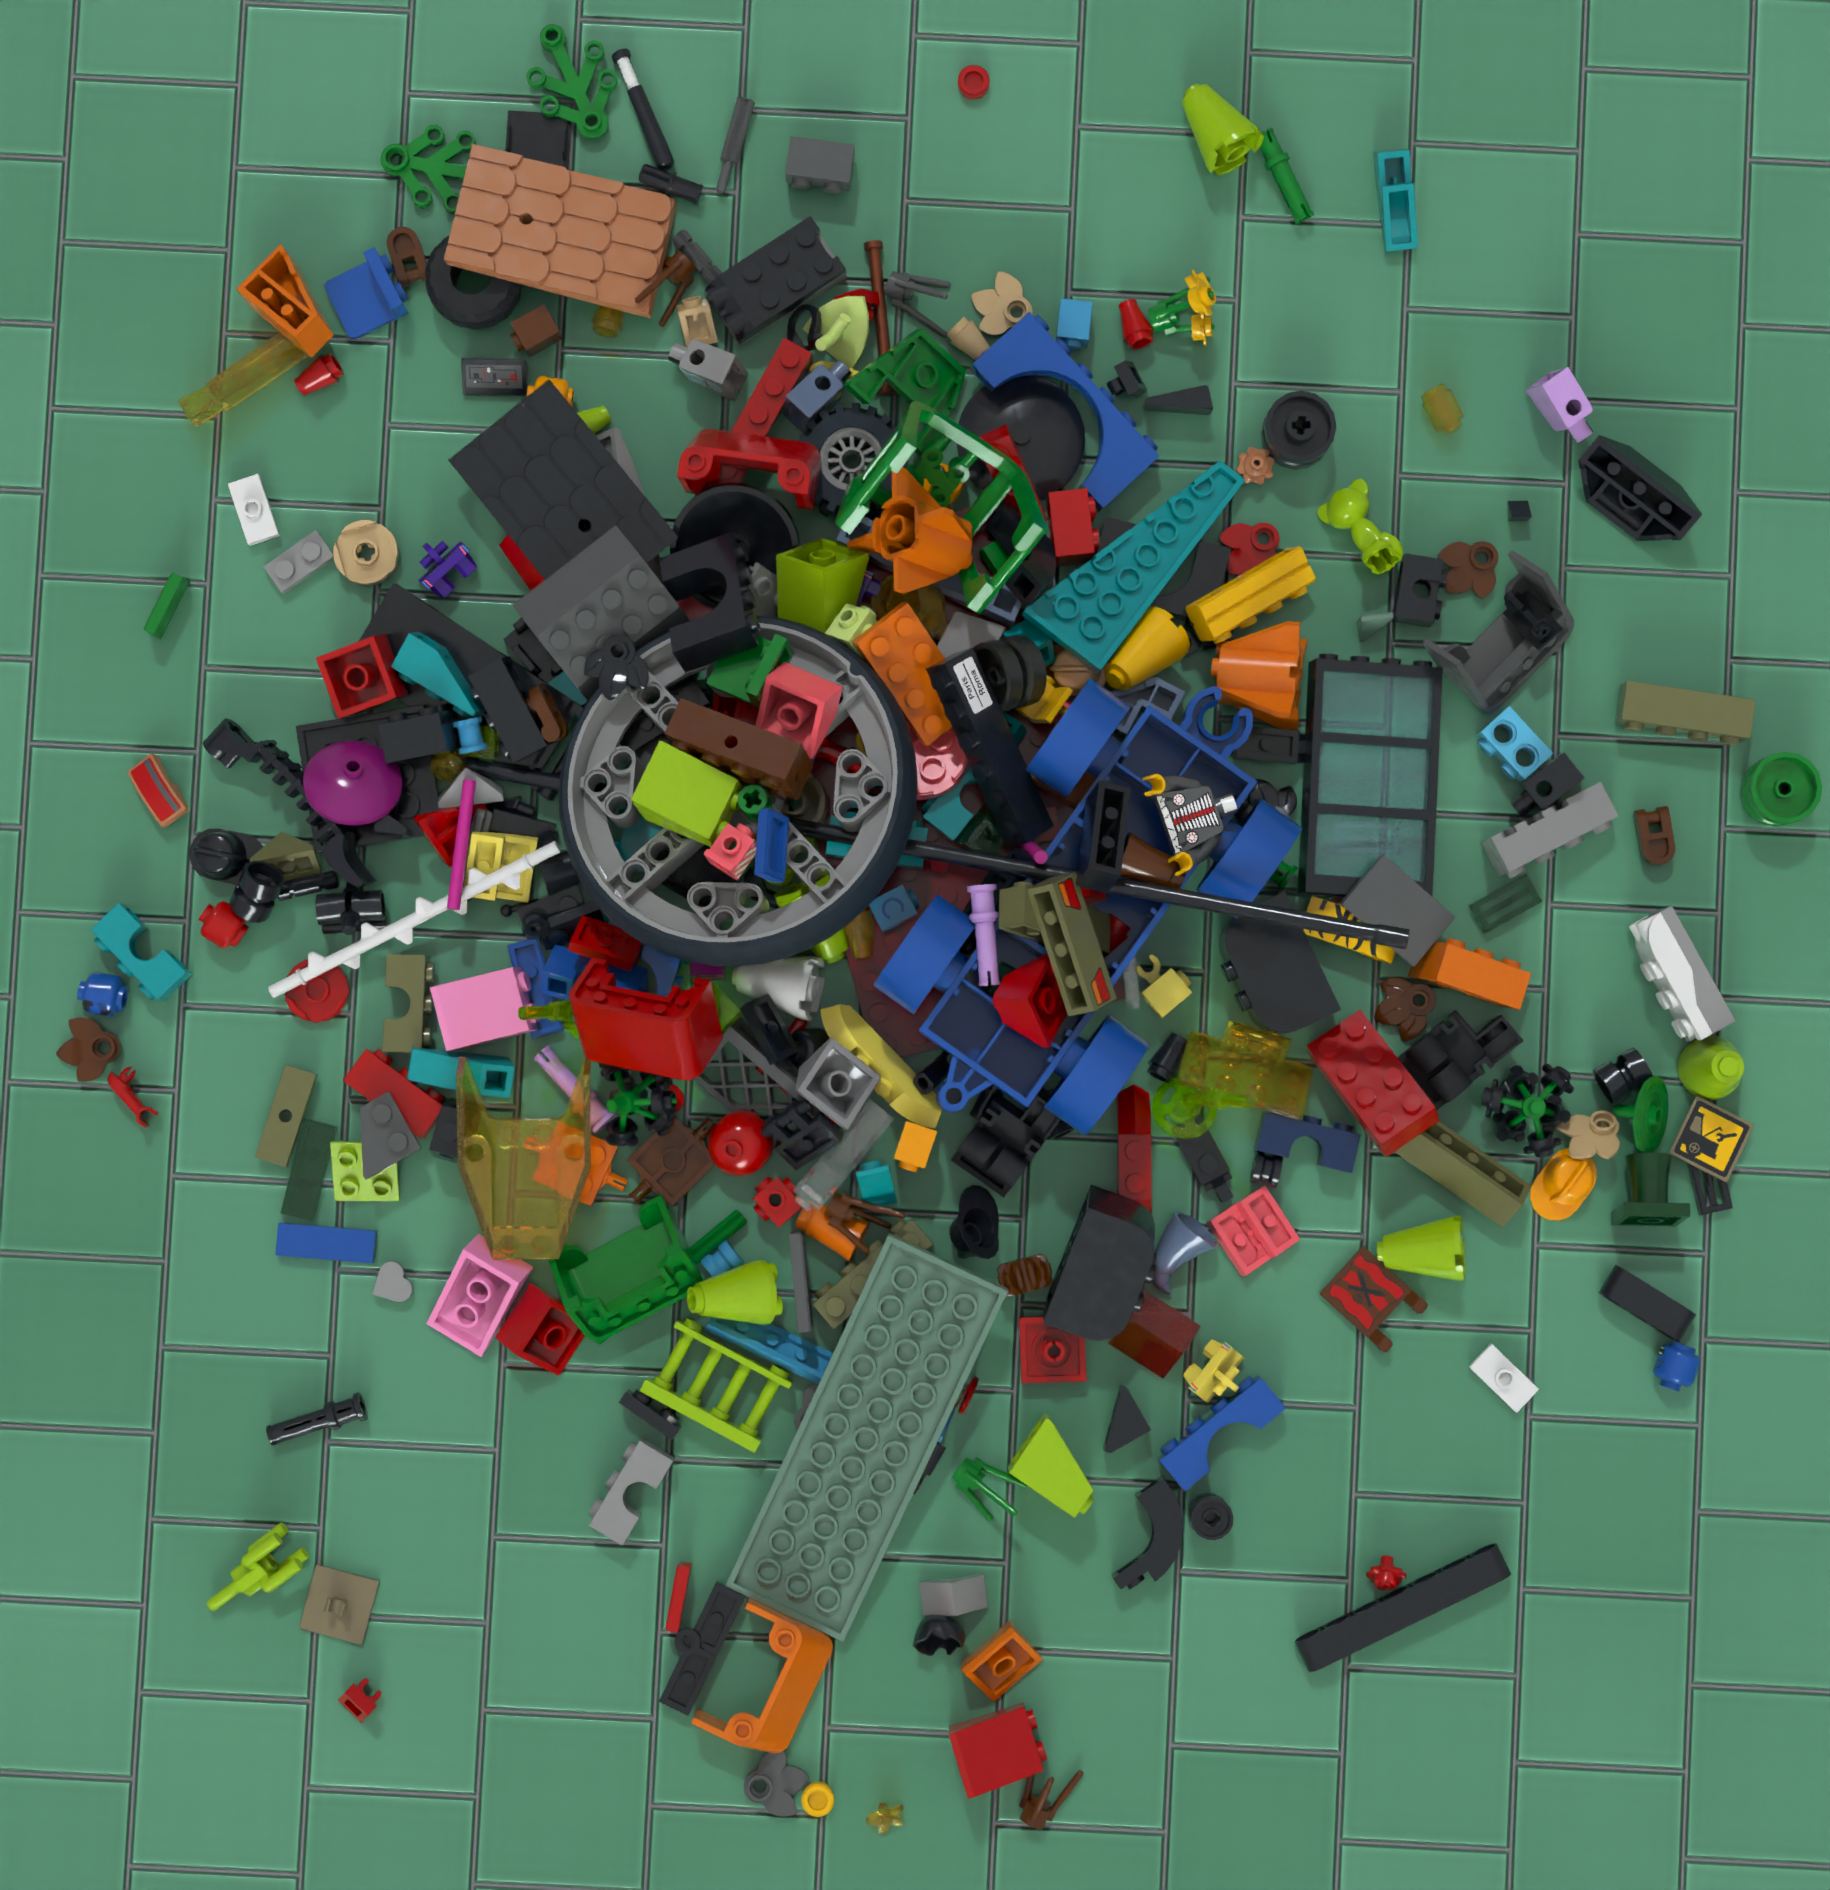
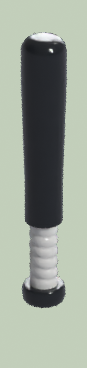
M620 49L612 54V60L621 69L627 84L628 96L656 168L664 171L669 170L675 163L670 148L643 86L638 83L629 60L631 58L629 49Z

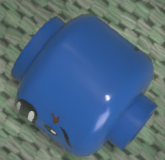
M1673 1341L1670 1342V1345H1663L1659 1349L1653 1373L1656 1377L1662 1379L1661 1386L1679 1391L1681 1386L1690 1387L1693 1385L1701 1361L1700 1357L1695 1354L1696 1349Z

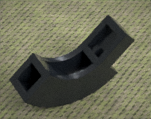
M1009 503L1000 506L985 528L1011 555L1015 551L1012 537L1022 517ZM1046 533L1005 583L1026 608L1035 602L1056 572L1055 552Z

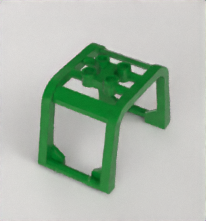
M914 401L905 409L900 425L861 476L853 477L846 486L835 524L840 529L851 534L869 511V499L883 505L892 498V492L880 484L890 471L897 474L917 449L919 421L928 424L939 431L940 435L936 440L926 441L922 446L920 458L915 464L908 465L905 468L922 487L924 485V478L928 480V483L931 485L929 494L941 507H946L950 502V495L957 486L968 480L970 476L969 468L978 457L999 470L997 475L963 516V519L970 521L972 524V538L1011 489H1013L1022 518L1012 537L1015 551L991 580L990 576L985 573L980 576L978 575L973 560L967 569H961L958 573L967 607L981 614L1045 535L1048 527L1027 475L1011 458L925 403ZM953 440L967 449L962 457L952 458L948 464V472H946L939 464L943 460V451Z

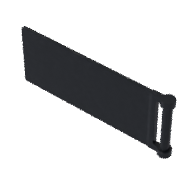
M396 583L391 585L359 640L386 634L396 658L408 633L419 631L447 648L468 684H471L468 678L469 675L500 658L507 657ZM512 660L528 691L540 683L548 688L568 727L576 715L580 716L584 706H581ZM404 681L408 695L399 698V700L408 706L424 705L425 708L447 703L448 709L453 708L454 705L445 699L439 701L425 693L427 688L417 682L413 685ZM486 710L483 714L470 716V718L460 715L461 721L476 717L482 718V722L479 724L483 741L488 744V748L478 752L494 763L542 771L561 741L557 740L554 744L528 758L513 763L511 758L508 759L504 755L500 747V741L502 740L496 729L493 730L488 725L484 715ZM565 751L553 769V774L560 775ZM530 786L541 796L551 801L558 794L556 790Z

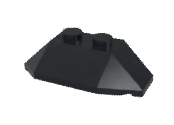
M1599 435L1578 460L1586 502L1637 541L1681 540L1702 515L1678 482L1629 445Z

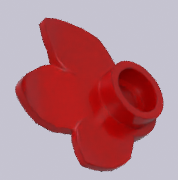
M1238 523L1223 531L1219 540L1232 549L1227 563L1228 573L1241 575L1276 555L1275 550L1280 540L1277 529L1269 523H1258L1253 527L1244 523ZM1265 534L1269 538V543L1266 545L1259 544L1257 536Z

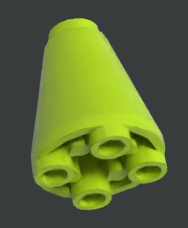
M753 1260L698 1282L694 1287H689L687 1290L688 1308L691 1313H698L701 1316L761 1325L770 1324L774 1320L775 1315H781L783 1310L782 1299L777 1295L775 1283L778 1279L777 1267L774 1263H767L765 1260Z

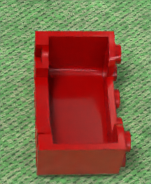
M592 957L569 992V999L585 1058L597 1063L679 1080H692L698 1077L723 1039L711 980L695 978L693 981L694 986L682 991L680 987L673 986L668 996L665 997L615 987L617 984L615 975L608 973L607 960Z

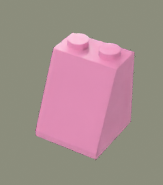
M510 967L430 987L446 1051L466 1050L538 1030L536 1022H539V1013L536 1005L530 1001L528 991L531 990V983L528 974L523 972L522 967Z

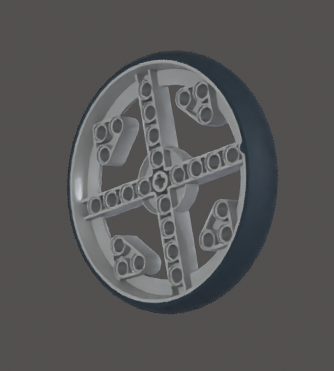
M756 615L761 631L757 632L758 636L772 641L775 634L787 638L794 651L789 664L843 687L841 693L843 700L838 705L836 717L826 736L850 716L861 735L867 757L859 750L849 749L842 752L837 760L834 814L843 829L848 832L859 831L851 849L835 870L789 821L786 865L810 892L784 907L768 912L769 901L757 885L722 882H701L690 888L687 894V901L695 913L676 907L656 896L652 891L705 844L690 838L683 839L681 834L663 828L624 862L610 830L609 819L619 828H630L638 821L640 815L631 798L643 775V765L632 749L626 746H619L625 732L643 710L660 730L665 733L678 705L676 699L666 689L687 676L705 669L708 680L717 662L685 673L672 653L670 632H667L636 651V655L644 659L648 666L649 679L646 689H639L627 683L626 688L618 697L608 700L598 686L583 708L573 728L565 750L559 784V817L563 839L571 863L581 884L602 912L625 933L646 946L678 959L712 966L756 965L787 958L827 940L862 913L885 886L904 852L912 829L918 785L916 756L911 733L904 714L884 681L859 655L840 641L805 624L782 618ZM713 688L715 693L721 697H733ZM660 695L656 703L647 704L651 696ZM632 760L629 768L619 770L622 762ZM854 763L862 764L858 772L847 773L850 765ZM607 782L604 790L594 792L597 784ZM874 786H882L883 791L879 795L874 797L868 795L870 789ZM763 788L772 801L774 811L782 814L780 811L784 800L771 796L767 792L768 789ZM622 804L628 805L627 810L623 814L615 815L618 806ZM741 808L739 811H734L730 824L736 828L741 823L756 834L758 823L748 820ZM848 809H859L855 817L850 819L843 818L844 813ZM666 849L670 850L666 859L656 860L659 852ZM801 852L809 853L808 858L804 862L794 863L797 854ZM637 872H645L644 878L640 882L632 883V877ZM820 876H830V880L825 886H815L816 880ZM707 895L712 896V900L709 905H707L706 907H698L699 901L702 897ZM753 896L759 897L758 903L754 907H744L748 898ZM731 918L734 920L733 925L728 930L723 931L719 929L720 924L725 919Z

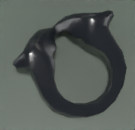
M808 304L799 306L789 318L787 339L808 351L816 350L815 342L822 337V319L819 309ZM804 311H810L812 317L807 337L808 345L802 343L795 331L796 320Z

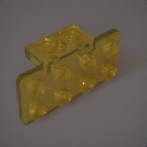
M1228 1020L1221 1039L1196 1031L1189 1033L1177 1080L1181 1085L1298 1120L1302 1118L1305 1111L1313 1070L1310 1066L1285 1059L1291 1039Z

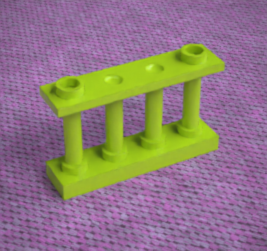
M686 1318L685 1322L681 1320L676 1321L674 1328L682 1331L678 1342L660 1375H656L654 1379L647 1377L640 1392L755 1453L762 1440L761 1437L757 1436L759 1432L757 1427L779 1386L782 1385L788 1389L793 1382L788 1378L790 1373L775 1364L768 1368L701 1332L704 1326L689 1318ZM695 1338L710 1346L711 1349L688 1392L684 1391L681 1395L671 1389L673 1384L670 1382ZM722 1354L740 1364L717 1407L713 1406L709 1410L699 1405L701 1402L699 1397ZM752 1369L769 1379L746 1422H741L740 1426L728 1420L730 1417L728 1412Z

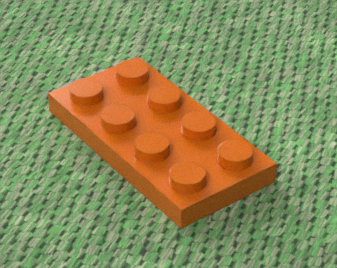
M903 601L852 642L867 664L879 675L892 692L906 721L921 743L928 746L952 727L926 671V668L945 657L910 605Z

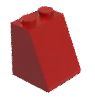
M1024 1703L949 1725L950 1741L968 1799L1044 1771L1042 1762L1048 1760L1043 1742L1035 1741L1032 1730L1038 1728L1032 1709L1026 1711Z

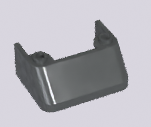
M1513 550L1508 556L1518 574L1506 585L1505 594L1508 591H1517L1523 595L1527 591L1559 623L1563 630L1538 651L1502 613L1467 650L1456 643L1442 649L1427 638L1422 642L1437 667H1443V674L1477 707L1486 713L1497 711L1561 646L1574 628V619L1548 573Z

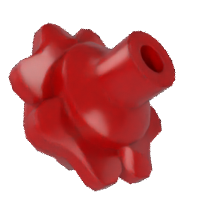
M1382 1556L1380 1558V1565L1371 1567V1570L1366 1573V1577L1371 1579L1374 1586L1382 1591L1395 1590L1399 1584H1402V1580L1407 1577V1574L1402 1572L1401 1568L1393 1566L1394 1559L1391 1556Z

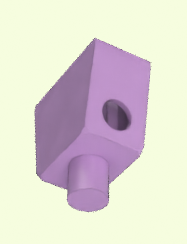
M1569 367L1549 372L1525 390L1556 432L1568 429L1577 443L1593 433V430L1584 418L1593 411V407Z

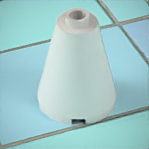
M815 956L789 957L763 964L735 966L732 973V984L736 985L737 992L753 999L769 994L776 1009L801 1020L811 1021L813 1018L809 1014L810 1012L817 1013L823 994L825 978L819 977V968L825 969L824 961L822 958Z

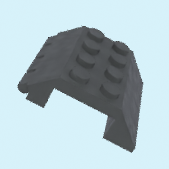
M616 525L612 526L512 605L587 701H589L598 688L599 677L585 676V663L592 652L603 648L608 638L613 635H625L634 642L637 651L648 642L669 632L670 628L690 621L675 599ZM617 645L614 647L613 653L619 658L623 655L624 649L621 645Z

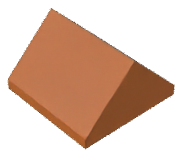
M1009 1620L961 1662V1670L994 1702L1039 1664L1043 1658L1013 1622Z

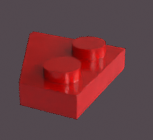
M484 804L473 805L471 825L477 809L487 810ZM460 806L420 814L413 818L443 863L449 868L453 863Z

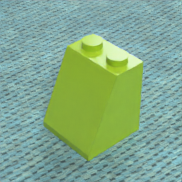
M819 538L776 555L778 618L805 624L825 633L846 603L856 606L869 560V553L847 548L846 545Z
M659 740L631 801L645 820L711 847L727 823L730 824L734 811L740 810L738 795L743 786L738 779Z
M1043 1413L1008 1464V1471L1075 1518L1079 1512L1084 1515L1094 1500L1091 1494L1093 1489L1050 1416Z

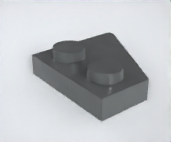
M388 1091L360 1107L362 1166L365 1180L422 1149L391 1092Z

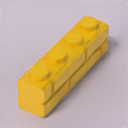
M1300 546L1286 548L1187 605L1185 610L1190 621L1194 624L1193 627L1199 640L1213 641L1214 644L1223 642L1232 636L1230 632L1232 629L1238 626L1240 629L1246 628L1258 621L1256 615L1263 611L1265 614H1269L1280 609L1283 606L1281 601L1290 596L1291 599H1295L1307 593L1308 589L1306 586L1315 582L1316 577L1311 566L1307 563L1308 560L1303 549Z

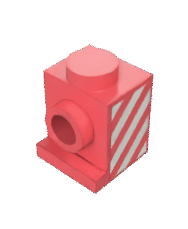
M727 823L711 848L706 849L704 856L710 864L738 880L756 854V841L753 839L755 833L741 823L736 828ZM733 841H736V847L732 850H728Z

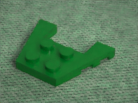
M916 329L847 380L843 386L862 404H870L883 383L887 382L909 404L914 401L925 403L949 418L951 409H955L966 369L923 329ZM925 424L917 436V449L914 452L921 456L923 444L928 440H936L940 432Z

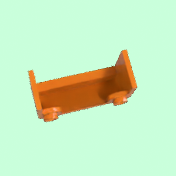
M749 1598L745 1609L774 1622L769 1634V1644L774 1652L787 1658L760 1718L748 1712H739L734 1714L727 1723L697 1708L691 1724L737 1746L769 1753H780L788 1747L831 1656L833 1641L831 1636Z

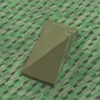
M280 832L250 858V862L262 861L278 868L283 873L285 881L322 874L314 846L284 832Z

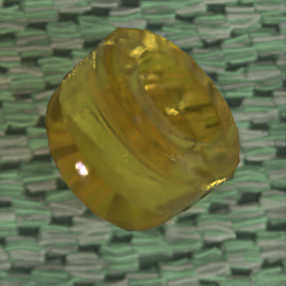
M456 750L436 753L430 763V770L440 780L452 782L464 770L466 758Z

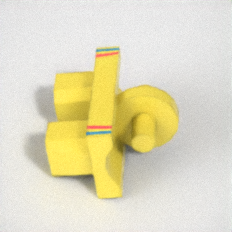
M1212 1339L1203 1351V1354L1210 1359L1203 1370L1194 1363L1183 1374V1377L1190 1384L1188 1388L1207 1403L1215 1394L1221 1396L1227 1387L1231 1388L1234 1392L1238 1390L1239 1386L1232 1381L1240 1372L1237 1366L1244 1359L1241 1354L1226 1342L1221 1344Z

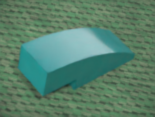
M1396 149L1373 152L1377 198L1385 251L1418 248L1414 183L1411 180L1410 150Z

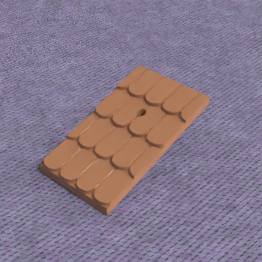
M472 144L448 239V246L444 255V261L447 265L651 319L658 287L640 303H636L635 298L662 274L678 205L674 198H670L662 193L627 186L623 182L570 171L562 166L523 158L519 154Z

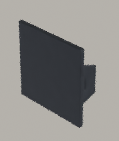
M508 110L505 151L522 155L523 158L562 166L568 170L571 122L558 117H546L542 112Z

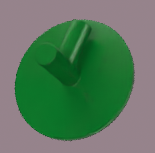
M1651 1076L1642 1085L1635 1106L1621 1104L1614 1106L1613 1114L1615 1117L1633 1119L1634 1139L1641 1153L1654 1152L1660 1145L1665 1133L1669 1101L1664 1081L1658 1076Z

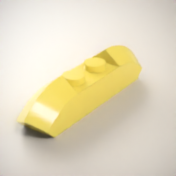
M838 1004L820 1009L822 1021L829 1038L836 1040L881 1076L874 1087L875 1092L882 1096L896 1112L918 1125L936 1129L942 1112L941 1107L936 1101V1094L933 1091L927 1094L920 1093L913 1084V1078L916 1076V1073L850 1005Z

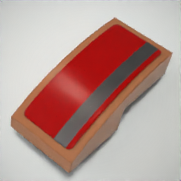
M150 753L127 771L143 802L161 827H168L190 810L179 786L170 781L158 756Z

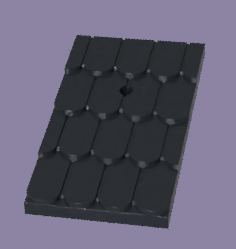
M549 379L448 459L544 580L614 525L619 528L646 563L679 538ZM582 519L589 521V527L586 530H580L578 527L579 521Z

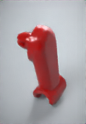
M132 1067L125 1068L120 1075L111 1071L107 1077L109 1086L136 1115L138 1124L148 1127L150 1124L144 1120V1113L150 1111L157 1116L159 1112L153 1107H146L133 1092L134 1089L129 1083L135 1077V1069L129 1075L127 1074Z

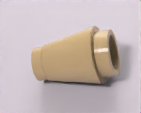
M965 317L946 334L951 339L950 344L973 360H977L990 348L972 320L969 322Z

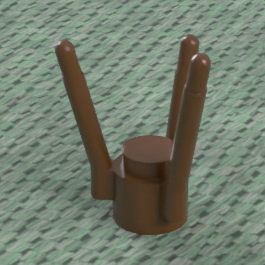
M677 251L672 257L668 256L664 261L662 274L635 298V302L640 303L666 279L673 285H676L678 282L681 283L659 321L661 327L666 324L686 288L694 281L690 276L696 269L694 264L680 251Z
M836 1191L824 1212L825 1216L831 1218L828 1225L838 1229L865 1254H868L870 1249L842 1224V1221L849 1223L852 1216L856 1215L886 1229H890L891 1224L858 1209L857 1206L901 1219L906 1217L904 1212L857 1199L846 1193L842 1195Z
M1082 1770L1075 1774L1051 1807V1802L1047 1800V1797L1054 1783V1778H1048L1040 1796L1034 1794L1030 1798L1035 1774L1027 1777L1024 1795L1019 1804V1807L1023 1809L1020 1820L1028 1826L1040 1830L1044 1828L1046 1821L1052 1822L1056 1811L1083 1776Z

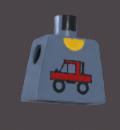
M839 360L829 370L822 364L818 365L785 396L783 415L805 434L806 425L811 419L815 422L819 419V412L824 409L829 412L840 401L844 389L843 382L852 374L850 369Z

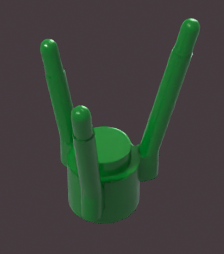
M966 1457L951 1477L957 1482L955 1486L969 1498L988 1521H991L993 1516L970 1488L973 1491L978 1488L1004 1510L1016 1516L1018 1513L1016 1509L981 1482L985 1477L981 1470L1023 1488L1027 1487V1485L1013 1475L985 1464L977 1457L974 1461Z

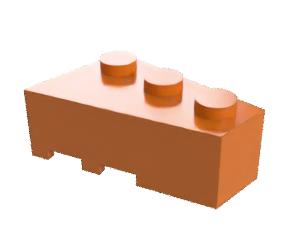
M282 244L236 288L252 310L311 358L333 336L298 265Z

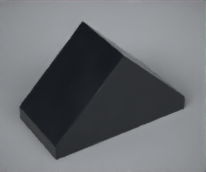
M1121 1385L1103 1446L1104 1451L1109 1453L1151 1431L1129 1390Z

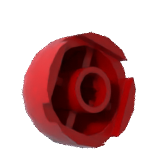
M746 1110L729 1112L715 1123L709 1133L707 1143L709 1156L715 1166L726 1174L733 1176L753 1174L761 1169L772 1156L774 1148L773 1135L769 1138H765L762 1135L761 1127L765 1123L755 1112Z

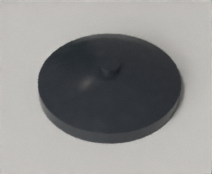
M1031 375L1012 379L996 388L993 392H990L985 386L976 392L965 406L959 420V425L976 436H981L1007 424L1040 501L1047 499L1048 492L1060 491L1075 475L1082 460L1085 447L1083 421L1072 399L1055 384ZM957 444L958 456L962 457L967 449ZM978 457L969 468V479L983 492L993 478L985 461Z
M724 483L701 491L684 506L672 529L679 538L670 544V554L731 532L737 543L742 542L749 556V561L745 562L747 567H753L758 562L767 570L777 575L776 555L799 547L800 539L792 516L776 497L753 485ZM711 589L693 595V597L702 604L714 609L723 599L726 590Z

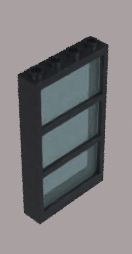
M1319 654V658L1308 662L1306 742L1301 808L1302 830L1300 832L1297 894L1345 897L1379 855L1384 854L1432 896L1443 667H1432L1433 662L1422 660L1413 661V665L1401 664V659L1384 658L1382 663L1370 662V657L1351 656L1350 661L1338 660L1337 654Z

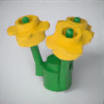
M1193 269L1191 270L1192 274L1184 278L1188 287L1168 299L1157 302V306L1148 308V315L1155 333L1164 330L1166 336L1175 333L1192 332L1193 341L1203 340V346H1207V337L1213 336L1215 325L1212 323V317L1206 316L1213 314L1212 305L1216 303V295L1209 284L1210 278L1205 277L1203 271L1196 274ZM1188 295V300L1176 305L1174 304ZM1191 307L1194 312L1200 313L1191 316L1190 325H1175V323L1180 322L1179 311Z

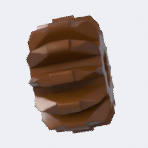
M1043 1254L1000 1264L997 1268L999 1284L1009 1289L1007 1296L1035 1291L1047 1287L1053 1282L1051 1265Z

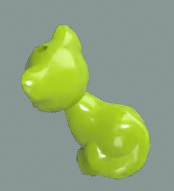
M1359 478L1349 487L1335 491L1330 500L1318 508L1317 514L1321 521L1331 524L1335 528H1351L1353 541L1362 551V561L1366 567H1369L1377 575L1390 570L1402 560L1403 546L1396 537L1387 532L1382 533L1373 522L1365 518L1370 507L1368 501L1369 487L1363 479Z

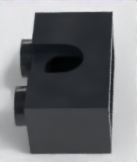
M1407 553L1403 555L1399 566L1392 611L1393 619L1391 622L1429 628L1434 623V619L1439 620L1442 601L1437 600L1438 588H1444L1447 578V569H1442L1444 559ZM1413 585H1425L1428 588V597L1425 599L1417 597L1413 592Z

